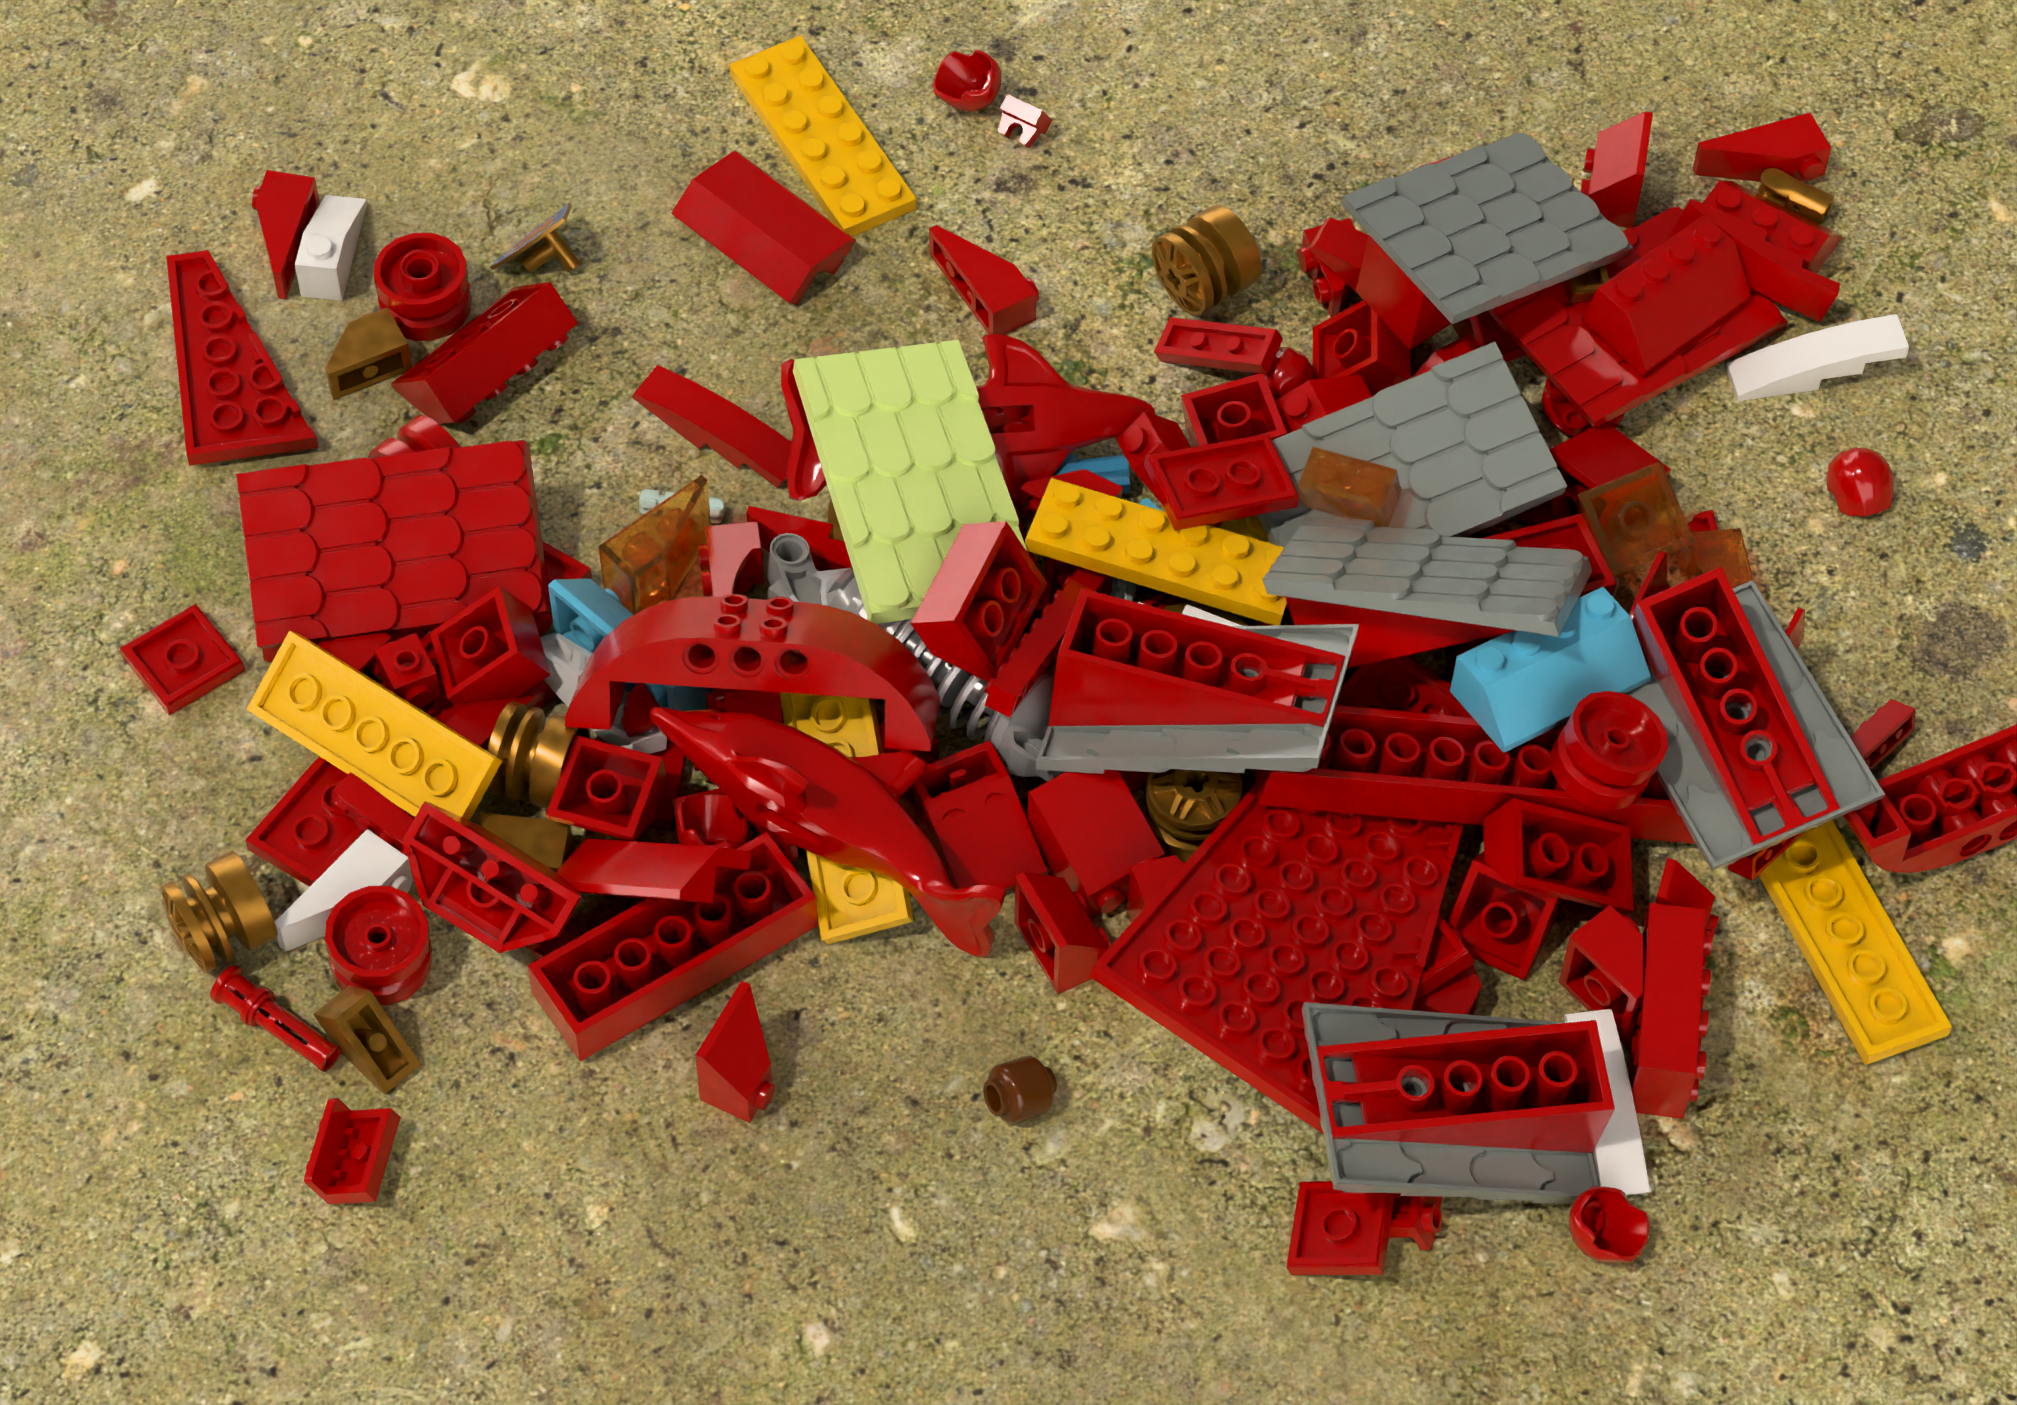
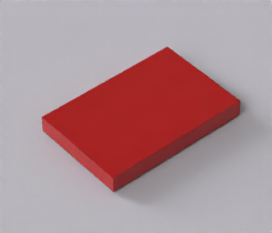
M1268 433L1147 455L1144 463L1148 476L1175 531L1298 507L1300 496Z

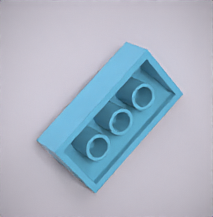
M555 579L548 584L554 632L561 634L591 653L595 651L603 638L614 628L633 616L622 605L621 600L612 590L608 588L603 590L592 579ZM626 682L625 690L630 692L638 683ZM645 684L660 707L682 711L706 710V693L715 692L714 688Z
M1601 587L1578 598L1559 637L1514 631L1502 634L1458 655L1450 692L1501 751L1505 753L1568 722L1578 702L1589 694L1603 691L1625 694L1648 683L1651 675L1631 616L1604 587Z

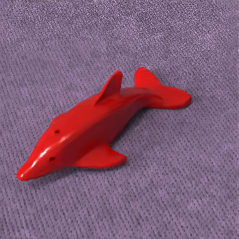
M989 334L982 337L989 363V378L984 385L976 386L979 394L978 402L995 445V456L1013 504L1020 502L1021 487L1025 482L1053 476L1073 450L1119 437L1143 411L1156 415L1154 407L1144 400L1132 396L1074 386L1068 383L1037 350L1021 340L1002 334ZM789 359L781 364V389L794 430L787 467L789 499L802 501L817 496L827 483L793 374L794 360Z
M654 707L650 710V718L661 732L711 782L730 798L760 835L768 832L789 862L794 863L799 857L797 847L799 846L837 864L869 869L890 877L915 897L944 936L958 949L975 957H987L995 938L989 922L1001 910L1005 889L992 885H976L955 889L930 839L900 804V796L925 772L926 763L923 759L905 752L848 757L838 749L792 726L751 712H721L713 708L682 711L667 707Z

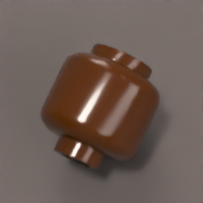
M1033 1056L1019 1057L992 1068L988 1075V1080L984 1083L983 1087L985 1103L990 1112L996 1117L999 1116L1007 1123H1019L1048 1112L1053 1103L1054 1093L1057 1090V1082L1052 1070L1044 1066L1040 1060Z

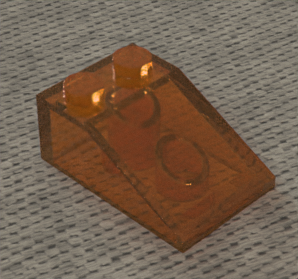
M700 475L598 546L603 589L608 588L619 597L622 605L633 615L654 605L675 600L699 555L698 545L705 544V526H711L708 482L703 475Z

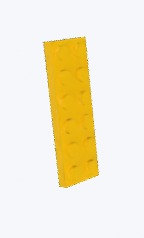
M801 35L729 64L730 76L833 223L853 237L917 209V198Z
M1050 479L1025 539V546L1029 552L1271 625H1281L1288 605L1285 596L1267 594L1262 580L1278 556H1280L1284 547L1211 525L1175 531L1164 511L1057 479Z
M293 631L288 632L246 709L345 773H353L392 803L416 817L424 801H427L470 821L502 763L501 759L304 636Z
M780 692L784 724L792 726L838 749L848 757L884 754L873 698ZM806 850L813 894L817 898L818 923L823 942L831 944L914 922L909 891L892 878L869 869L837 864Z
M1830 820L1819 827L1804 832L1762 871L1759 877L1864 1064L1868 1065L1949 1036L1952 1028L1949 1020L1834 821Z

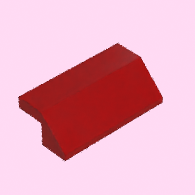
M735 150L694 177L671 213L788 303L798 305L819 270L835 275L856 242L855 238Z
M587 838L556 872L578 893L713 903L716 868L749 870L751 852L712 846Z

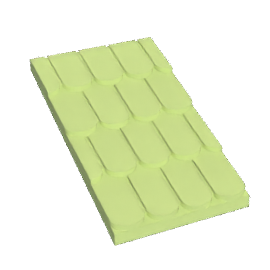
M959 339L942 341L939 344L933 342L900 346L897 349L892 347L859 351L856 354L855 352L817 356L815 359L809 357L794 360L793 374L869 621L875 624L913 619L963 524L1007 521L1027 551L1018 527L1019 519L995 456V445L978 402L979 394Z

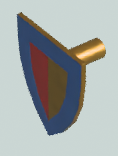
M570 203L539 225L500 257L490 268L494 270L541 239L544 243L521 259L523 265L530 273L553 256L557 258L567 272L577 267L581 262L555 230L566 221L572 205Z

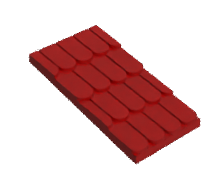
M1679 206L1671 207L1635 228L1631 226L1622 231L1628 242L1633 246L1631 256L1606 265L1609 278H1613L1675 234L1672 232L1673 226L1683 210ZM1564 282L1488 310L1490 315L1594 429L1787 327V320L1780 314L1776 305L1760 292L1748 286L1751 295L1748 302L1642 376L1582 321L1590 302L1570 303Z
M524 440L502 441L459 448L447 447L314 465L302 464L236 474L240 496L239 503L243 536L245 537L244 544L250 580L256 643L259 648L281 647L289 631L299 633L313 643L321 642V640L383 632L390 634L437 628L497 586H501L532 608L534 616L552 614L529 443Z

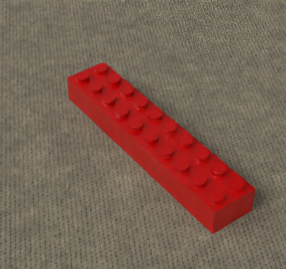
M1336 705L1317 768H1312L1305 772L1255 769L1258 805L1483 825L1485 817L1515 798L1630 827V838L1696 844L1681 816L1679 817L1656 773L1650 778L1640 798L1624 809L1613 811L1595 809L1573 799L1558 784L1550 764V752L1564 726H1558L1503 753L1475 719L1471 717Z

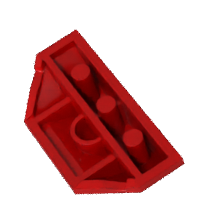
M424 801L401 841L405 854L408 855L412 875L422 905L498 953H505L559 937L582 898L557 872L482 826L427 801Z

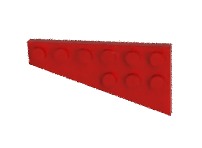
M209 250L167 255L186 455L189 466L319 448L316 435L311 427H308L295 399H292L286 389L279 371L257 333L249 325L246 314L234 299L228 283Z

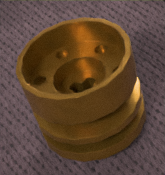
M1213 205L1192 217L1187 225H1178L1170 233H1165L1156 238L1152 244L1154 267L1163 287L1171 299L1182 310L1191 315H1202L1212 306L1222 303L1227 295L1239 293L1256 283L1261 277V258L1251 233L1243 221L1233 211L1223 205Z
M514 701L508 703L496 722L487 751L501 759L502 763L486 791L497 796L506 793L507 797L518 801L529 788L530 802L534 806L548 809L575 736L590 738V729L565 727V715L560 713L553 715L545 726L544 711L540 708L532 707L527 711V707L522 703Z
M1169 769L1161 773L1149 772L1146 784L1144 817L1164 850L1165 857L1176 855L1185 863L1241 801L1243 794L1241 773Z
M234 851L205 864V873L209 886L204 889L190 873L183 875L182 883L187 894L186 898L172 881L161 886V894L166 905V916L185 953L194 959L205 974L217 967L211 947H214L221 959L228 963L234 958L229 938L236 936L248 951H252L277 938L278 935L275 922L259 887L242 859Z

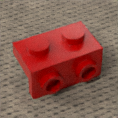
M339 1098L328 1099L323 1117L319 1123V1130L312 1153L306 1165L305 1184L327 1204L376 1202L401 1117L392 1108L350 1110Z

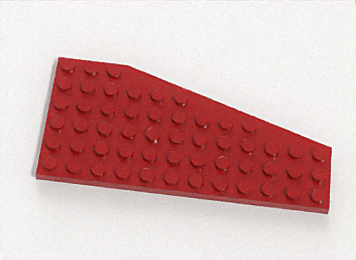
M1406 655L1361 665L1342 686L1336 704L1473 718L1450 692L1451 684ZM1255 784L1093 965L1089 977L1324 1134L1320 1124V1110L1316 1088L1312 1079L1309 1048L1304 1034L1303 1003L1412 1010L1464 823L1258 805L1257 785Z

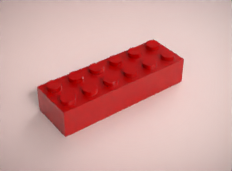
M768 832L736 848L737 850L751 852L749 870L716 868L713 903L647 898L527 965L533 996L580 1062L818 926L816 896Z

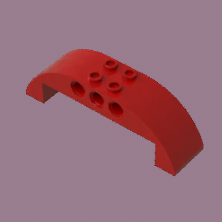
M727 594L723 597H689L666 601L643 609L621 622L603 638L588 659L565 715V727L611 730L626 689V682L885 699L884 748L930 751L940 710V697L933 681L919 660L900 640L879 625L852 612L827 605L793 602L786 597H773L768 600L747 599L746 596L741 594Z
M2017 724L1878 780V784L1885 793L1884 797L1861 809L1843 815L1873 863L1881 869L1895 873L1933 870L1957 863L2016 839Z

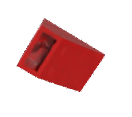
M990 740L927 764L925 772L907 789V792L911 794V801L915 803L918 809L917 820L941 858L955 889L976 885L999 886L1005 889L1006 892L1015 888V876L1026 872L1048 875L1047 868L1011 778Z

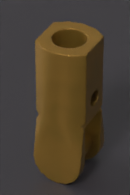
M1776 168L1766 169L1761 175V185L1759 186L1758 194L1818 224H1823L1833 206L1835 196L1802 181H1798Z

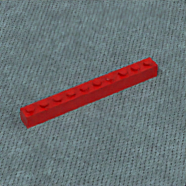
M1076 566L1073 576L1069 575L1064 582L1062 590L1058 589L1055 593L1052 605L1047 603L1041 614V619H1035L1031 626L1030 634L1026 632L1019 643V648H1013L1009 655L1008 663L1003 662L996 674V679L991 677L985 688V693L988 694L985 706L1010 718L1058 654L1081 588L1103 593L1114 577Z
M1890 699L1883 707H1879L1869 720L1864 721L1856 732L1849 736L1870 771L1914 731L1915 709ZM1804 832L1788 838L1775 846L1741 858L1733 864H1729L1728 870L1753 881Z
M350 772L331 791L333 808L340 815H347L353 819L357 827L365 832L368 829L408 857L405 854L401 841L414 818ZM563 929L559 937L529 945L526 948L532 951L538 960L572 941L573 935Z

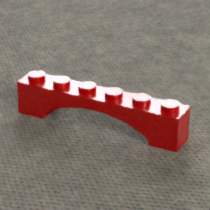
M757 521L705 526L706 544L698 545L700 570L703 571L701 572L703 597H723L727 594L746 596L755 583H764ZM714 688L716 710L751 712L782 723L780 692Z

